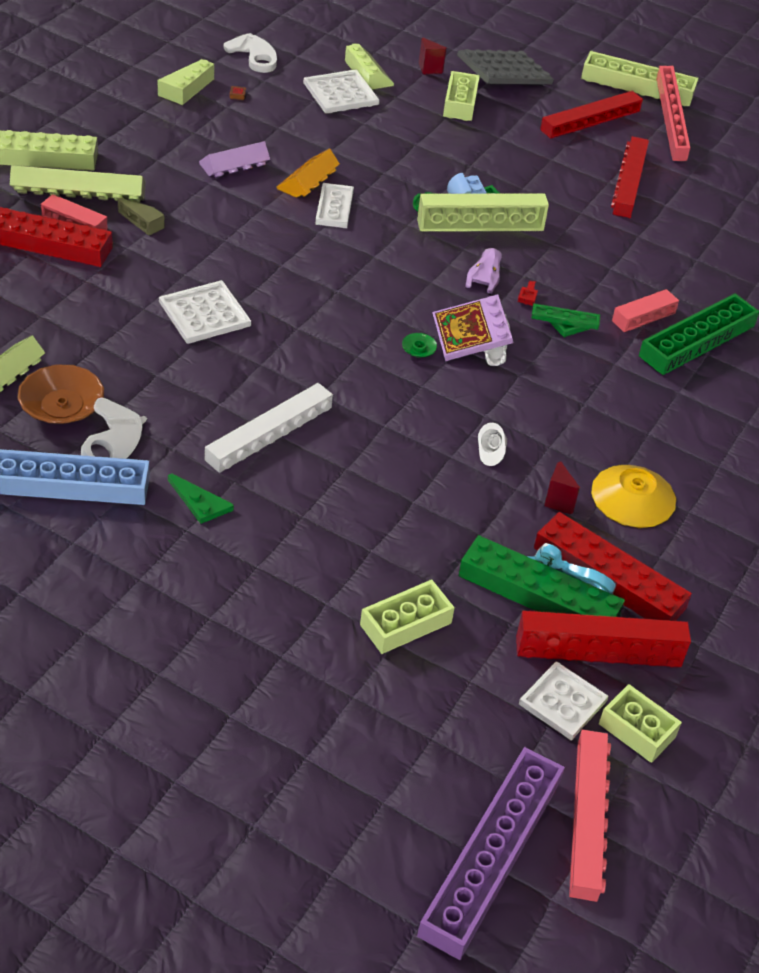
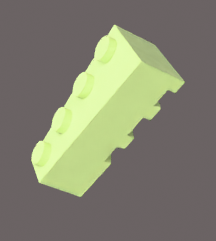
M201 59L159 79L158 96L181 105L185 104L214 80V64Z

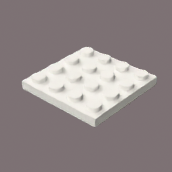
M357 70L305 77L303 83L324 113L379 105L378 97Z
M222 280L159 297V303L187 344L251 326L250 318Z

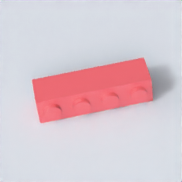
M52 194L41 203L43 217L108 230L107 216Z
M666 289L616 307L612 321L623 332H627L675 314L679 300Z

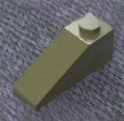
M123 198L118 199V213L147 235L164 229V215L154 207Z

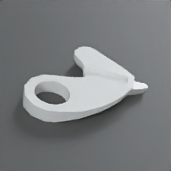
M249 33L224 43V50L227 53L250 52L249 67L256 72L267 73L276 68L277 56L275 50L269 43L256 35ZM258 60H265V61H268L269 63L262 64V63H258V62H256V61H258Z
M98 398L94 404V411L103 416L110 430L90 435L81 446V456H94L91 451V445L98 444L108 450L110 458L127 459L139 442L142 424L147 418L145 416L140 417L130 409L106 398Z

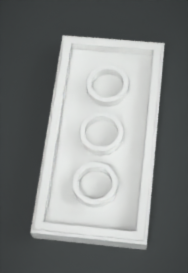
M323 183L315 224L347 228L354 187Z

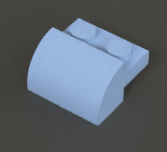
M459 173L449 181L447 186L449 194H486L477 175L464 177L463 173Z

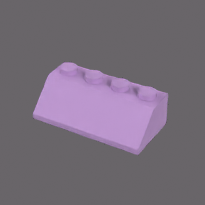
M263 141L209 154L200 160L199 163L209 176L215 175V177H220L225 172L232 174L238 172V169L241 168L248 170L253 165H257V167L266 165L265 162L270 160L266 143Z

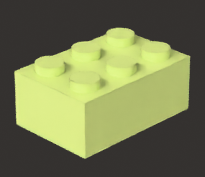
M628 684L603 709L599 725L652 763L676 738L682 722Z

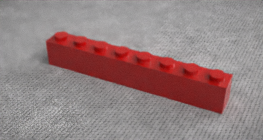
M629 91L542 118L540 130L552 139L640 112L643 99L635 92Z
M632 136L631 141H627L611 208H614L613 215L631 218L649 143L647 139Z

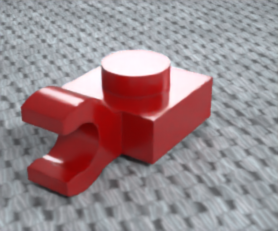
M529 280L527 288H521L517 302L533 306L538 294V290H534L535 281Z

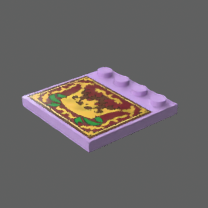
M498 295L432 312L446 361L513 343Z

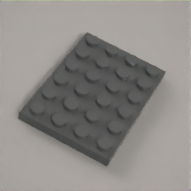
M465 49L458 50L457 56L487 84H552L554 81L550 74L544 71L540 65H537L532 58H529L524 51Z

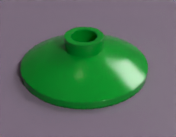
M412 333L403 339L402 347L412 356L428 357L435 353L437 343L434 338L427 334Z

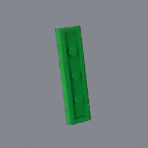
M533 304L531 319L599 329L600 314Z

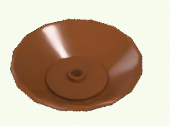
M52 365L40 368L25 378L19 386L18 401L22 409L34 419L47 423L67 424L85 419L94 413V404L98 398H104L105 388L99 377L88 369L75 365Z

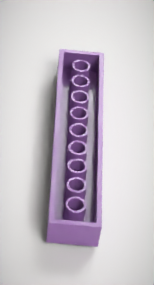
M526 747L523 748L422 918L417 937L461 960L560 784L565 769L564 766Z

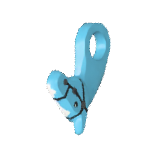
M545 543L538 549L535 557L527 556L608 593L613 594L616 588L613 580L594 569L562 561L561 550L551 544Z

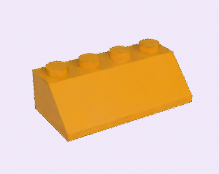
M329 148L309 159L276 187L278 190L294 197L300 195L304 197L311 192L310 189L320 185L319 181L322 182L327 179V174L334 173L340 163Z

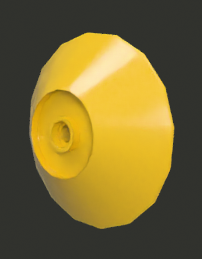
M634 465L612 466L601 471L592 484L591 495L596 506L608 518L621 525L636 528L655 527L667 521L676 508V496L671 485L659 474L644 467Z

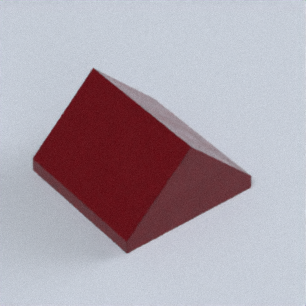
M426 38L421 39L419 66L422 74H442L444 72L447 47Z
M561 461L557 463L551 477L544 506L567 514H573L580 486Z

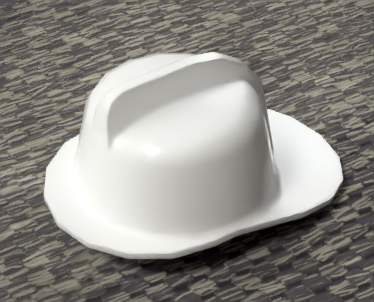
M487 423L480 429L478 434L479 454L481 461L485 465L494 466L504 458L507 437L500 425Z

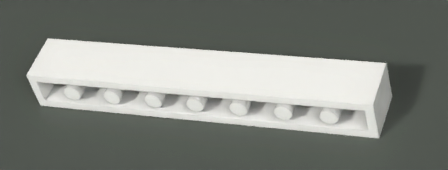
M319 383L311 386L205 447V461L219 473L229 469L237 462L244 460L249 455L258 452L261 448L287 435L297 427H301L304 423L316 418L323 412L328 411L332 408L333 394Z

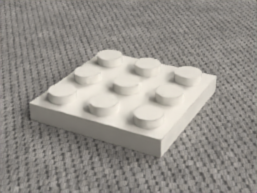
M556 661L521 697L519 705L572 741L607 702L608 695Z

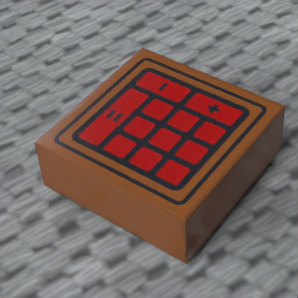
M231 86L230 99L244 100L246 88Z

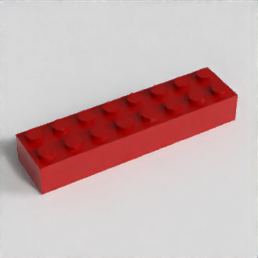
M0 207V245L98 267L103 265L113 248L111 231Z
M558 512L537 532L534 544L535 550L538 551L545 543L551 544L561 550L562 561L594 569L606 575L616 584L613 595L624 599L623 605L641 617L653 620L676 621L687 609L692 595L691 592L561 512Z
M522 611L516 635L517 656L669 667H682L691 643L688 622Z

